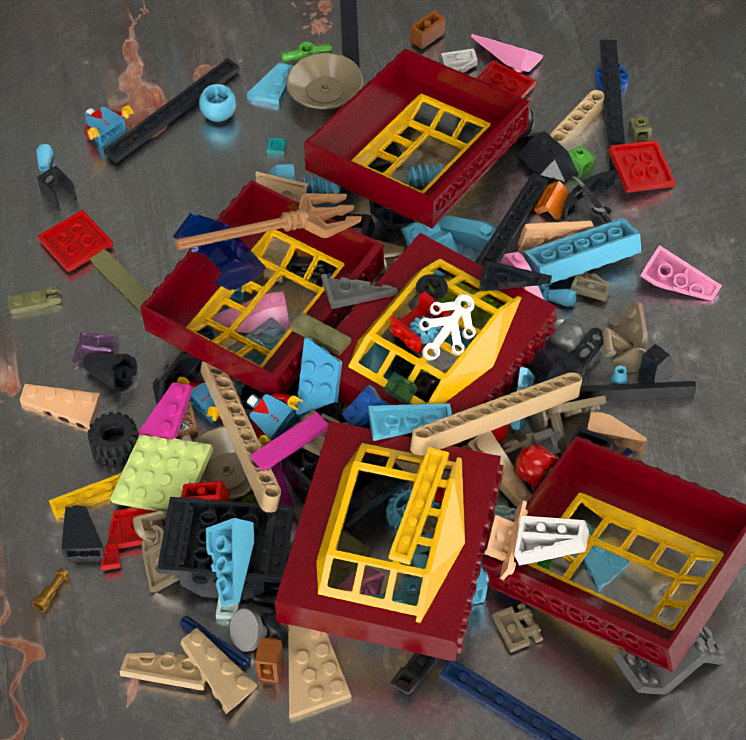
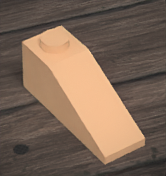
M591 411L588 430L613 439L619 448L644 452L646 437L612 415Z

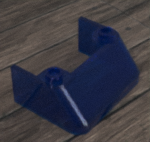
M190 212L173 237L175 239H182L229 229L230 227L221 221ZM239 237L190 247V250L196 254H205L222 274L215 284L228 290H237L262 275L266 269L265 265Z

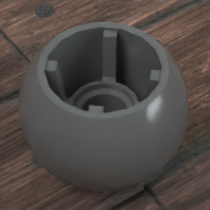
M565 319L547 341L572 355L585 337L586 331L577 321Z

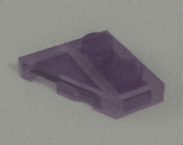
M80 332L72 364L79 365V362L83 361L84 357L91 352L115 353L118 337Z

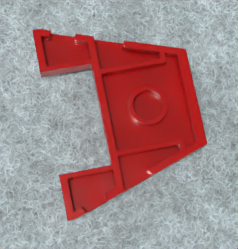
M136 507L113 511L108 532L109 537L104 549V558L101 561L102 571L121 568L118 549L142 545L143 538L139 537L135 532L133 518L157 511Z

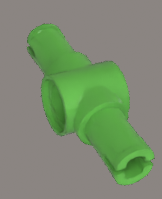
M303 42L296 50L281 52L283 63L299 61L312 54L332 53V47L330 43L316 46L311 42Z

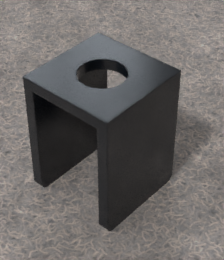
M57 166L37 176L41 193L57 209L60 208L57 194L52 189L57 184H60L74 199L77 198L74 183ZM49 176H53L49 183L45 182Z

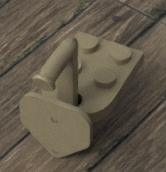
M636 302L608 318L609 328H604L602 332L605 357L617 355L611 361L612 368L624 366L627 369V373H639L642 354L646 352L644 348L648 340L643 304Z
M605 396L563 403L530 415L535 432L546 430L548 420L553 433L560 431L563 436L562 448L559 450L561 453H564L567 449L560 414H564V417H569L579 413L584 414L601 409L600 405L607 403Z
M157 511L133 518L135 532L139 537L143 538L142 553L150 592H158L179 580V575L159 574L157 572L165 528L163 524L166 522L167 511Z

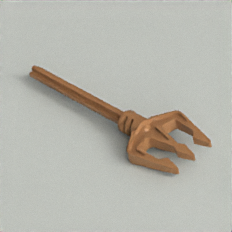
M306 193L301 196L298 210L284 212L280 218L177 239L175 244L177 250L280 228H283L285 231L305 228L307 231L322 238H328L361 222L362 217L347 216L345 221L326 224L324 221L336 215L343 216L353 211L354 205L313 207L312 205L325 202L339 203L345 200L347 195Z

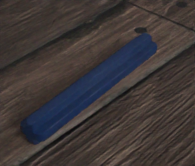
M184 616L181 619L180 626L190 633L198 628L230 660L242 668H246L250 664L249 656L189 616Z

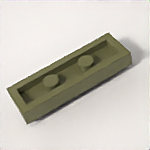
M303 312L290 325L292 331L305 338L313 339L314 343L339 356L351 343L350 337Z

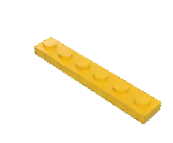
M428 447L390 550L389 559L408 565L411 564L445 469L449 452Z

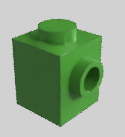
M580 145L569 151L579 177L593 169L594 156Z

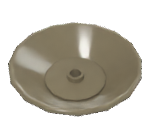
M333 53L312 54L300 59L290 68L286 77L287 91L295 101L306 107L321 110L338 108L345 105L349 99L361 90L364 83L362 71L354 61L343 55Z
M219 426L206 431L193 441L210 444L213 447V452L199 483L223 481L230 492L229 501L243 497L252 490L225 426Z

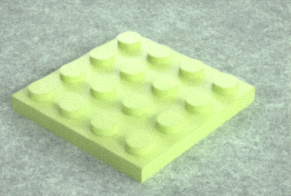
M140 434L110 500L114 504L152 511H168L170 497H181L184 484L200 482L213 452L212 445Z

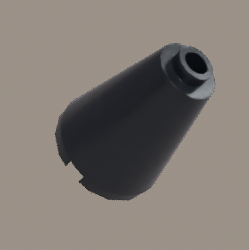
M91 352L83 359V367L87 372L116 391L123 392L133 384L131 381L133 375L136 376L137 374L136 359L129 354Z

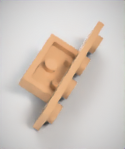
M524 500L516 508L513 522L497 515L492 518L484 554L503 561L500 579L502 580L509 574L511 575L516 566L514 553L521 516H527L528 510H526L527 502Z

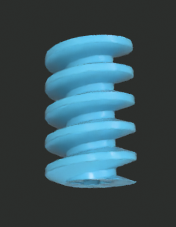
M441 163L438 164L437 169L434 164H431L430 169L427 164H424L423 170L420 165H417L416 170L413 165H410L409 171L406 169L407 185L411 186L414 183L415 187H418V183L421 182L422 187H424L426 182L429 184L443 170Z
M304 174V183L308 184L307 193L319 192V194H324L326 192V194H331L333 192V194H338L340 192L339 185L324 178L321 179L320 176L314 179L312 174L307 179Z

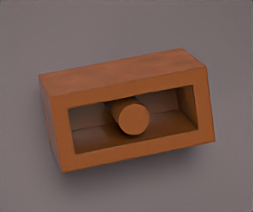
M434 10L410 26V41L421 49L425 48L445 33V17Z
M260 637L255 657L257 678L262 681L279 683L284 661L282 642L274 637Z

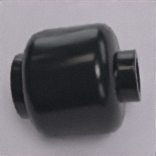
M265 612L260 616L263 625L267 628V635L264 638L274 637L282 640L288 634V624L277 622L276 612H271L270 614Z

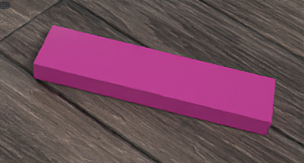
M316 412L251 454V459L264 472L328 430L329 424Z

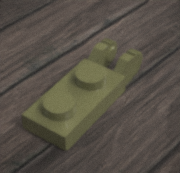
M53 286L42 290L8 296L10 313L17 314L57 305L62 302L61 296L58 295L60 288Z

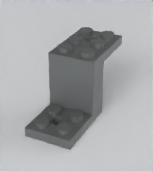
M706 626L702 628L674 673L631 653L618 651L613 656V659L636 692L667 695L703 663L722 665L728 660L724 654V648L711 637L713 634Z

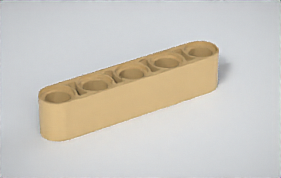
M599 90L591 91L551 132L550 136L566 149L602 111L604 102L603 92Z

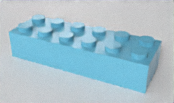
M620 218L524 251V256L531 271L552 275L550 283L552 284L556 281L565 280L568 277L583 274L585 271L600 268L603 265L641 253L640 233L624 218Z

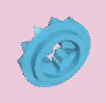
M424 315L422 318L416 317L414 322H411L409 329L422 339V344L432 343L442 327H432L426 334L418 326L419 321L426 317ZM423 321L422 326L426 325L428 327V323Z

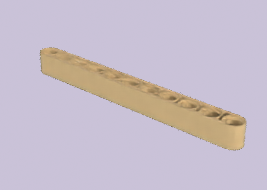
M202 361L201 374L258 504L265 512H275L278 509L281 489L271 467L263 472L251 459V454L262 447L228 374Z
M566 373L418 427L413 430L410 450L415 455L423 456L426 455L428 447L440 450L579 397L582 377L577 373Z

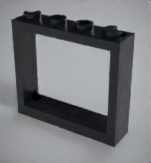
M347 213L343 216L336 215L331 218L340 222L345 221L347 216H361V222L350 228H362V234L370 238L373 236L375 224L372 215ZM295 250L288 264V269L294 274H306L313 258L298 257ZM320 260L312 275H328V273H334L337 268Z

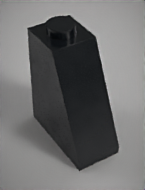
M654 344L642 354L637 382L655 383L668 380L678 370L671 355L657 344Z
M74 505L72 507H65L61 545L64 559L104 558L103 544L86 506Z

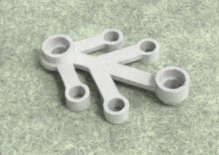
M461 294L454 302H434L430 306V312L433 315H439L442 311L455 310L451 316L435 319L423 318L419 321L418 326L422 331H427L432 327L444 326L434 341L423 348L422 354L425 359L434 360L439 356V347L450 331L453 341L451 346L452 353L460 355L464 351L458 326V320L461 315L465 327L462 331L463 337L466 339L474 337L476 331L472 326L470 315L474 308V301L469 295ZM461 302H465L467 307L463 308ZM434 305L439 307V312L434 311ZM423 321L428 323L427 328L422 326ZM466 329L471 330V336L466 334ZM455 345L460 346V352L455 350ZM428 349L433 351V356L427 354Z

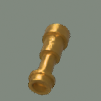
M59 568L55 572L56 577L51 584L46 585L40 595H36L31 604L41 612L47 610L50 606L49 602L57 593L56 589L62 581L68 580L70 574L67 570Z

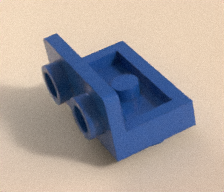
M368 385L342 414L349 425L371 429L368 407L389 404L380 398L374 387Z

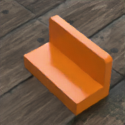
M560 181L551 183L546 186L533 210L537 214L548 211L555 220H559L563 213L564 202L570 192Z

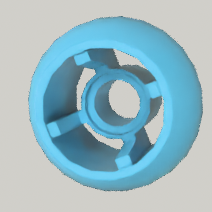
M210 85L201 93L199 107L203 115L209 120L216 122L224 121L233 115L236 109V97L232 90L225 85Z

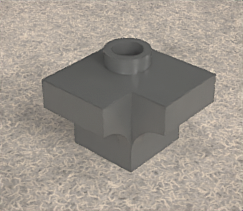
M549 428L532 434V444L541 445L550 453L560 458L561 451L559 449L562 448L563 439L560 431L553 433L552 429Z

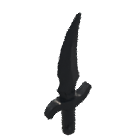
M572 175L595 206L591 208V211L600 215L606 223L612 222L613 220L609 216L612 210L606 206L602 207L591 190L581 180Z

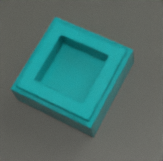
M269 137L267 154L284 156L287 140Z

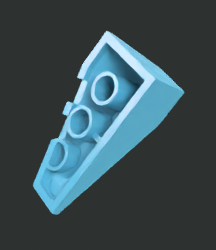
M237 518L206 528V549L208 555L212 556L213 564L211 568L213 572H216L218 579L216 587L221 605L224 607L240 602L254 544L253 522Z

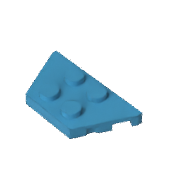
M304 338L298 398L302 399L303 402L297 403V408L299 409L298 411L296 410L297 415L338 402L342 361L336 356H332L325 348L318 346L311 338Z

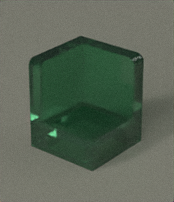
M395 372L384 387V391L389 396L405 405L410 403L418 390L415 383Z

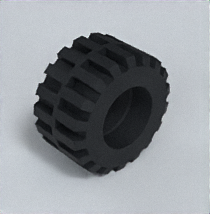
M109 412L108 415L104 413L101 415V418L94 419L95 423L90 424V430H88L87 434L92 454L96 457V460H102V464L105 465L110 463V466H115V463L121 465L123 461H128L139 437L134 420L132 418L129 419L127 414L122 415L121 412L116 414ZM111 436H122L117 441H106Z

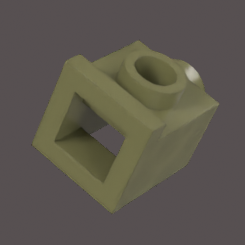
M635 115L633 118H630L629 131L633 143L650 141L652 126H650L647 116Z

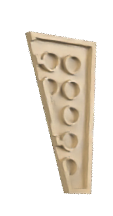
M256 171L257 183L300 203L302 194L307 193V183ZM273 237L263 258L280 266L290 248V244ZM263 266L264 280H269L275 272ZM280 276L276 282L282 284L284 276Z
M288 624L289 718L291 719L351 698V693L327 633Z

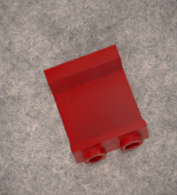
M425 291L419 295L418 306L400 320L394 316L390 318V331L392 334L402 339L408 348L415 350L417 353L421 352L427 344H422V339L409 329L411 322H414L416 317L422 318L423 315L426 318L432 316L433 319L452 315L449 311H442L439 315L431 314L430 306L437 301ZM434 305V311L439 312V307Z

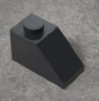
M395 337L394 345L420 359L412 349L406 346L402 339ZM396 355L392 361L391 370L397 378H409L416 365Z

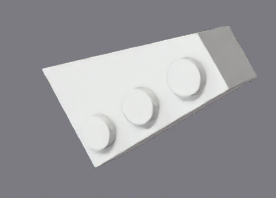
M521 516L514 553L519 566L586 551L589 535L585 520Z

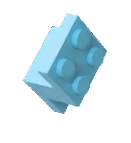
M415 221L401 228L408 246L419 233H422L458 253L451 232L442 231L439 224L431 229ZM436 270V272L434 273L438 276L445 275L443 272L439 270Z

